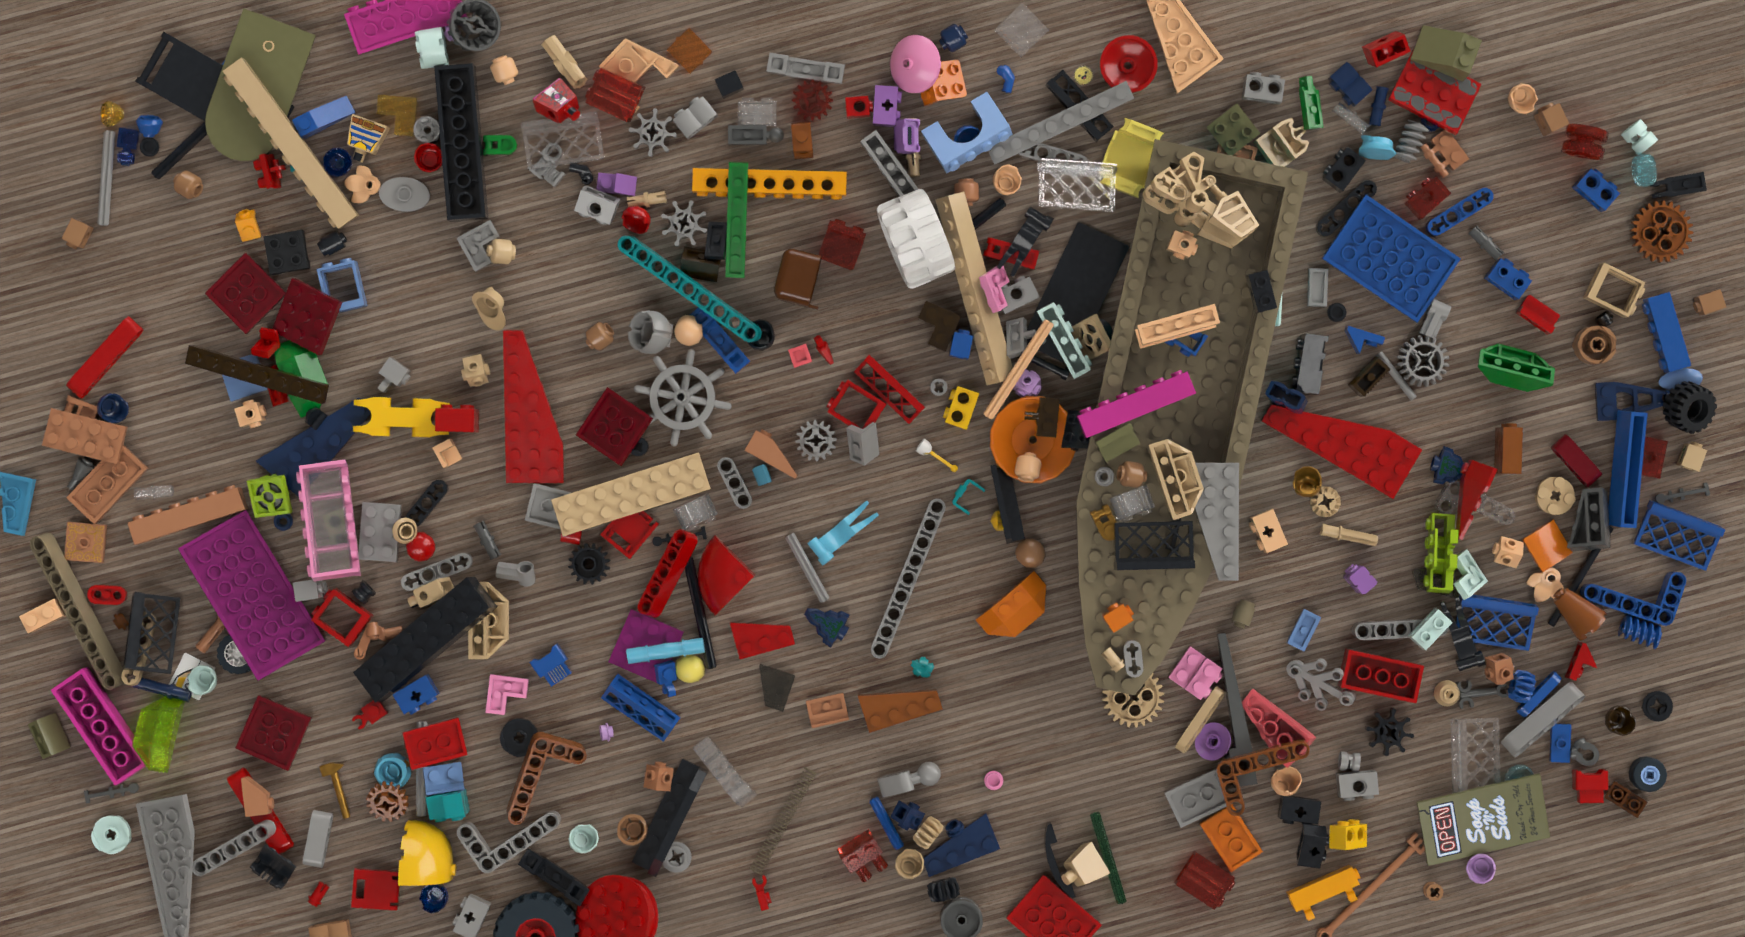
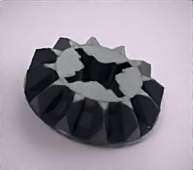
M1654 691L1648 693L1643 699L1641 708L1648 719L1660 722L1666 720L1671 715L1673 702L1666 693ZM1656 700L1659 704L1665 705L1658 708V713L1656 709L1650 707L1655 704Z

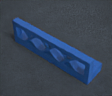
M619 674L616 675L601 699L663 742L681 718ZM609 692L614 694L617 697V699H613L611 696H609ZM625 704L630 705L633 708V710H629L628 708H626ZM641 715L647 717L649 721L643 720ZM657 727H661L662 729H664L666 731L665 734L659 731Z

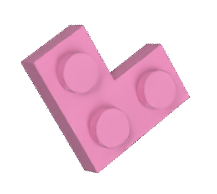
M996 266L979 277L981 287L985 292L987 303L992 313L999 312L1008 306L1001 287L1010 281L1004 266L1001 269Z
M490 674L485 713L505 715L508 696L527 698L529 679Z

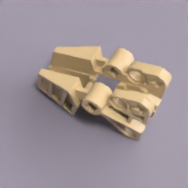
M1195 152L1182 158L1179 162L1180 165L1174 170L1168 167L1156 175L1151 185L1143 192L1144 201L1163 213L1172 214L1177 211L1174 221L1178 226L1187 227L1190 223H1193L1200 228L1197 235L1231 249L1251 235L1259 226L1239 191L1227 195L1215 184L1216 178L1212 175H1208L1201 180L1204 157ZM1196 158L1199 161V166L1194 167L1190 165L1189 159ZM1210 190L1216 196L1217 204L1209 200L1207 191ZM1152 191L1155 192L1153 198L1150 197ZM1171 200L1174 203V208L1166 207L1165 201Z

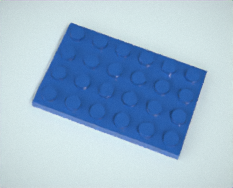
M1366 194L1321 258L1416 323H1418L1461 260V258Z

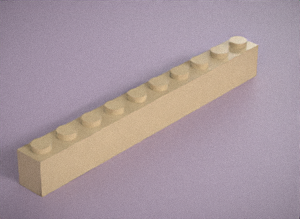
M240 58L223 70L225 74L224 80L229 86L233 85L237 90L235 94L241 102L245 101L249 106L247 108L249 114L253 118L257 117L260 121L258 124L260 129L265 134L268 132L271 136V144L276 150L279 148L282 151V159L287 165L291 164L295 169L293 171L294 175L299 181L303 180L307 185L304 187L311 197L314 195L318 200L316 205L322 212L326 211L329 215L328 221L333 228L337 226L338 229H342L357 218L359 214L304 139L300 137L296 128L246 60Z
M965 192L935 199L944 233L953 255L955 273L986 385L1003 382L1013 366L1011 359L1007 356V344L998 312L992 313L987 303L985 292L980 284L979 277L987 272Z

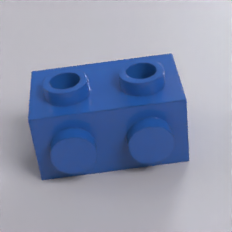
M1506 258L1497 259L1484 279L1513 300H1519L1532 282L1528 278L1530 275L1521 269L1519 271L1513 267L1514 264Z

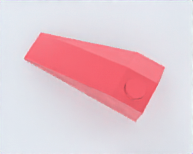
M1252 689L1242 701L1244 710L1252 723L1255 724L1261 738L1268 747L1301 739L1305 740L1310 746L1316 739L1304 726L1256 690ZM1302 744L1297 745L1295 748L1299 754H1303L1307 750ZM1280 749L1276 755L1278 758L1284 759L1288 753ZM1295 761L1289 762V763H1285V764H1283V765L1288 768V767L1291 766Z

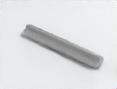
M794 533L787 535L786 541L821 603L827 601L829 595Z

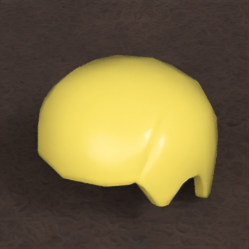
M681 655L675 662L676 675L683 682L694 683L704 676V662L696 655H687L686 657Z

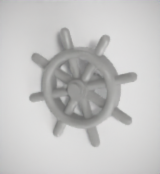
M692 348L687 352L685 365H675L667 368L659 356H654L653 361L661 373L656 377L651 387L634 386L636 393L650 395V405L653 411L650 415L653 418L651 423L658 419L661 423L673 429L670 441L673 447L678 444L680 430H690L698 427L706 439H711L712 433L704 422L709 418L714 408L730 410L732 407L729 402L715 400V390L712 382L725 373L724 369L719 368L707 376L698 368L693 367L695 350ZM683 373L681 387L672 375ZM691 374L701 380L688 389ZM667 380L674 392L661 390L662 383ZM704 387L706 388L707 398L693 396ZM658 397L673 399L661 408L658 403ZM691 403L706 407L699 415ZM677 406L675 420L673 421L665 414ZM684 408L692 417V421L682 422Z

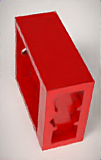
M847 380L845 383L842 381L836 390L839 392L836 399L832 397L826 406L829 408L827 412L848 426L852 424L859 427L834 411L847 389L851 387L877 404L861 429H864L872 422L875 423L887 404L853 382Z
M335 588L332 591L329 589L323 597L325 600L321 606L318 605L312 612L313 618L311 621L344 645L350 647L374 615L339 589ZM335 597L362 615L346 637L320 619Z

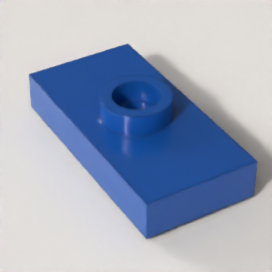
M1556 723L1550 729L1549 762L1570 763L1571 724Z

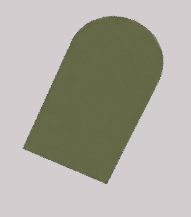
M243 8L205 119L207 135L213 146L220 153L231 160L251 161L258 159L261 154L269 153L274 148L270 142L271 136L268 132L265 134L258 126L260 121L257 117L253 118L247 111L249 106L245 101L241 102L235 94L237 92L233 85L229 86L224 80L225 74L223 70L238 59L244 58L285 115L288 116L316 35ZM265 41H272L274 43V49L271 52L263 49ZM267 42L265 48L270 50L272 43Z

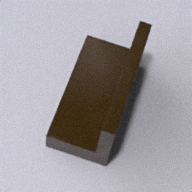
M684 246L680 270L694 279L717 282L721 260L705 259V250Z

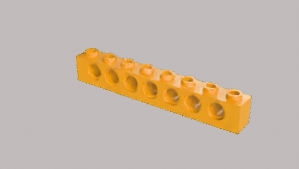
M693 168L692 192L697 193L696 196L707 197L708 193H716V197H727L728 187L726 182L729 169ZM748 169V179L756 181L755 187L748 189V194H754V198H766V195H773V198H785V195H792L793 199H804V196H812V199H823V196H831L832 200H842V196L846 197L847 172ZM710 178L717 179V185L714 188L707 186V181ZM772 179L775 182L774 188H765V181ZM786 180L794 182L792 189L787 190L783 187ZM806 180L813 182L814 186L811 190L803 188L802 185ZM830 181L833 187L831 190L826 191L822 188V183Z

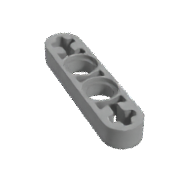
M1042 143L1036 145L1034 156L1030 155L1032 151L1029 150L1018 154L1021 157L1078 173L1085 171L1088 167V159L1085 156ZM1040 148H1045L1048 151V156L1044 159L1037 155V151ZM1059 153L1066 155L1067 159L1063 164H1059L1056 161V155ZM1070 155L1074 156L1073 161H1078L1079 158L1082 159V163L1085 166H1081L1080 169L1074 163H1071V167L1067 166L1070 161Z
M460 553L404 575L401 579V586L407 591H412L436 579L462 572L472 566L473 558L468 553ZM461 556L469 559L466 567L463 564L456 566L458 570L455 571L452 559H455V562L461 561ZM443 563L450 564V573L444 574L441 571ZM425 570L433 572L432 580L427 581L423 578ZM416 573H419V579L423 584L420 585L419 581L414 582L412 588L410 585L405 584L408 581L407 577L415 579L417 578Z

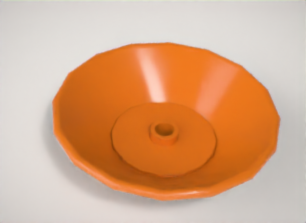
M1025 396L1010 402L997 414L990 430V449L995 462L1008 476L1019 480L1015 474L1016 461L1025 452L1034 453L1041 460L1039 477L1034 479L1033 482L1021 481L1023 483H1043L1058 477L1070 465L1076 452L1071 450V448H1061L1068 412L1060 404L1056 438L1036 436L1037 425L1035 420H1024V416H1031L1024 415L1025 411L1036 413L1039 407V397L1046 398L1043 396ZM1031 436L1036 437V442L1034 444L1030 443L1029 438Z

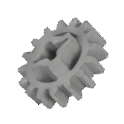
M814 420L813 425L806 422L807 427L801 426L802 433L796 434L800 437V439L795 440V443H800L797 450H803L802 456L808 454V460L815 457V460L818 461L820 456L825 460V454L832 455L830 449L836 448L832 444V442L837 441L836 438H832L835 431H829L830 425L824 427V421L820 425L817 424L816 420ZM819 428L826 431L829 437H823L819 433ZM812 429V434L808 438H804L805 433ZM814 435H818V438L826 440L819 442L818 446L807 442V440L814 439ZM829 443L826 450L820 453V447L823 444ZM809 444L813 448V453L809 452L804 445Z

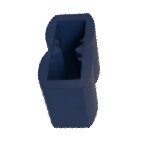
M1348 62L1328 78L1330 80V87L1335 92H1341L1343 95L1342 100L1348 106L1352 105L1355 107L1372 91L1369 84Z
M1271 381L1265 392L1271 402L1281 406L1285 405L1288 410L1297 414H1302L1308 403L1306 397L1301 392L1288 389L1284 384L1277 381Z

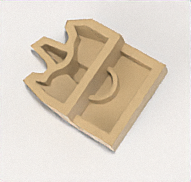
M1293 118L1281 121L1254 141V144L1269 164L1285 167L1306 152L1309 142L1300 138L1306 130H1304V126L1293 128Z

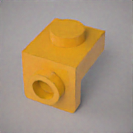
M245 209L236 214L235 223L242 242L261 237L254 209Z

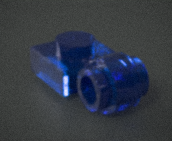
M119 128L116 147L123 148V150L117 154V163L124 166L134 164L135 153H132L130 150H137L139 130Z

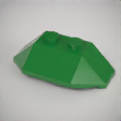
M290 340L281 343V346L274 352L276 364L280 371L328 384L317 354ZM289 395L301 418L305 417L310 409L321 408L322 404Z
M1496 344L1479 351L1478 368L1491 383L1526 392L1550 387L1554 384L1555 368L1549 366L1536 353L1502 344Z

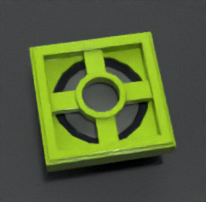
M265 475L260 478L247 480L255 518L290 514L293 512L289 497L290 490L287 486L285 475Z

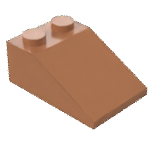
M763 429L760 432L756 430L745 451L796 479L797 473L776 442L771 439L772 434Z

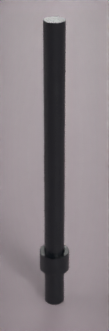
M1609 526V530H1610V534H1611L1614 528H1612V527ZM1594 549L1590 552L1568 589L1576 592L1601 549ZM1556 608L1548 621V624L1555 627L1562 615L1558 608Z

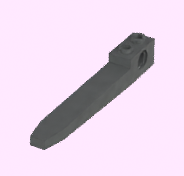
M1223 632L1217 633V641L1234 747H1230L1224 755L1225 759L1252 752V745L1226 633ZM1246 759L1241 760L1245 763L1244 769H1247L1250 766L1249 761ZM1256 771L1237 776L1240 787L1258 784Z

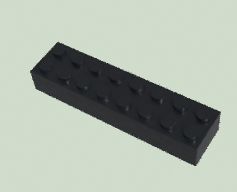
M473 63L434 66L447 220L449 222L488 219L476 66Z
M475 576L466 577L353 673L375 703L383 702L496 609L497 605Z

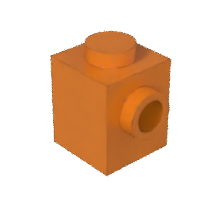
M1116 602L1107 608L1108 612L1102 615L1113 633L1134 621L1131 617L1134 615L1129 605L1124 606L1123 603L1118 604Z

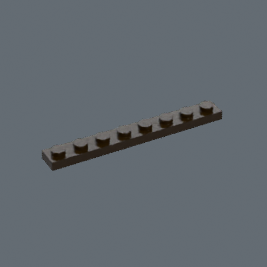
M195 345L188 346L185 364L316 403L325 404L328 384Z

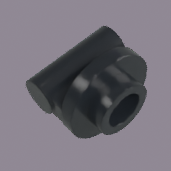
M313 408L306 413L305 422L314 430H317L328 415L319 408Z

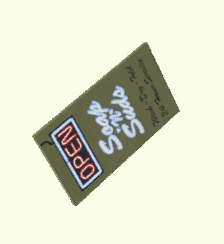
M1539 773L1417 802L1428 866L1550 838L1541 775Z

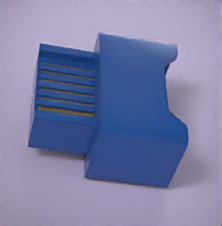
M558 643L552 646L551 652L542 659H534L529 662L539 678L544 676L551 687L572 673L565 663L568 658Z

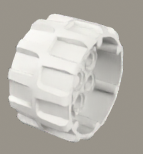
M923 189L897 197L877 207L878 219L887 244L908 288L913 289L951 273L955 269L953 255L935 209Z

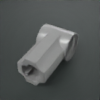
M1433 299L1426 311L1427 316L1419 334L1429 336L1430 339L1436 338L1442 323L1450 313L1451 306Z
M522 561L519 564L498 562L496 578L515 580L524 587L531 586L536 580L534 565L529 561Z

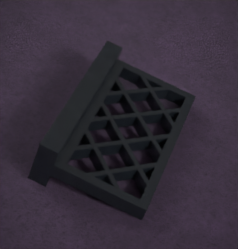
M1193 521L1114 523V570L1195 568ZM1169 525L1177 526L1174 529H1172ZM1181 525H1188V534L1184 538L1175 532ZM1130 526L1138 527L1135 530H1133ZM1141 526H1146L1151 531L1145 539L1136 533ZM1161 526H1166L1171 531L1164 539L1156 533ZM1119 527H1127L1132 533L1124 540L1119 536ZM1173 533L1181 540L1174 549L1166 542ZM1134 534L1142 541L1135 550L1127 543ZM1153 534L1162 541L1155 549L1146 542ZM1184 543L1189 548V556L1181 557L1176 550ZM1145 544L1152 552L1147 557L1142 558L1137 551ZM1163 544L1171 550L1166 557H1161L1156 552ZM1126 545L1132 553L1127 558H1120L1119 550ZM1174 553V554H1175L1176 556H1178V557H1170V556ZM1135 554V555L1138 556L1139 558H1131V557Z
M134 592L132 594L123 670L171 674L181 598L145 594L142 592ZM145 598L153 599L158 606L149 612L144 606ZM166 601L176 602L175 610L170 614L162 606ZM158 607L166 615L159 622L151 615ZM147 616L155 623L149 630H146L142 625V620ZM168 618L172 622L173 627L166 633L159 624ZM157 626L164 635L155 642L148 632ZM147 635L153 644L144 650L139 642L140 638ZM164 637L170 642V648L165 652L157 644ZM155 645L161 655L152 660L146 651ZM143 653L151 662L146 667L137 666V658ZM164 656L168 661L167 670L159 669L154 662Z

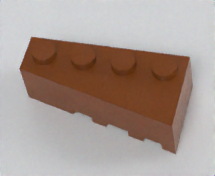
M937 689L858 694L869 733L943 709Z

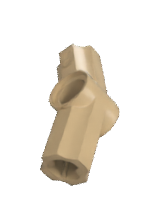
M555 35L546 39L541 45L552 58L554 65L560 73L566 77L574 89L583 87L588 79L579 69L578 63L569 51L565 50Z

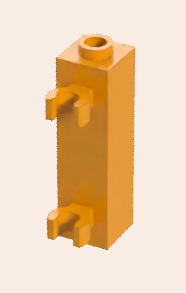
M1347 865L1286 893L1293 909L1296 912L1303 910L1306 919L1310 921L1315 918L1310 907L1344 891L1350 903L1358 900L1353 887L1360 885L1358 881L1360 875L1356 868L1353 869L1352 866Z

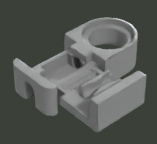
M549 143L540 153L543 156L533 168L529 167V171L539 179H545L553 187H556L566 175L564 172H559L555 169V164L562 157L563 151L557 143ZM551 147L559 149V154L556 157L549 156L548 150Z

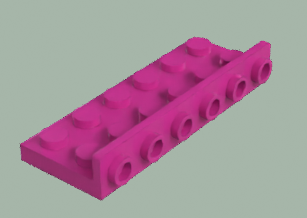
M372 0L366 2V7L359 9L357 5L348 8V12L344 16L359 55L414 37L416 31L449 25L447 20L450 18L451 9L455 8L462 0H384L381 2ZM467 13L463 14V15L461 16V18H462V17H467V18H468Z

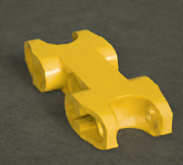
M387 397L354 400L355 406L368 408L371 411L372 417L367 425L353 426V432L372 436H390V427H412L411 437L449 435V432L435 431L431 416L435 408H441V404L450 405V403L432 399L413 398L412 408L391 407V398Z

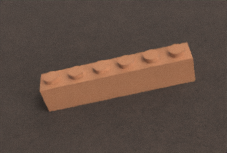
M235 485L223 488L224 492L217 494V491L205 494L206 498L200 500L198 497L188 499V504L180 505V503L170 505L169 510L162 511L161 508L151 511V515L144 517L143 514L133 517V521L128 522V527L134 545L248 510L242 488H236Z

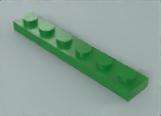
M729 162L725 277L745 278L749 162Z

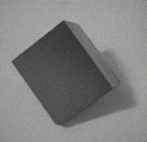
M736 71L715 79L723 99L744 90Z

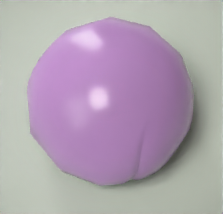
M1486 854L1472 856L1466 866L1469 879L1479 884L1491 881L1496 871L1494 860Z

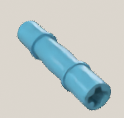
M703 638L681 640L682 642L626 649L628 664L705 653Z

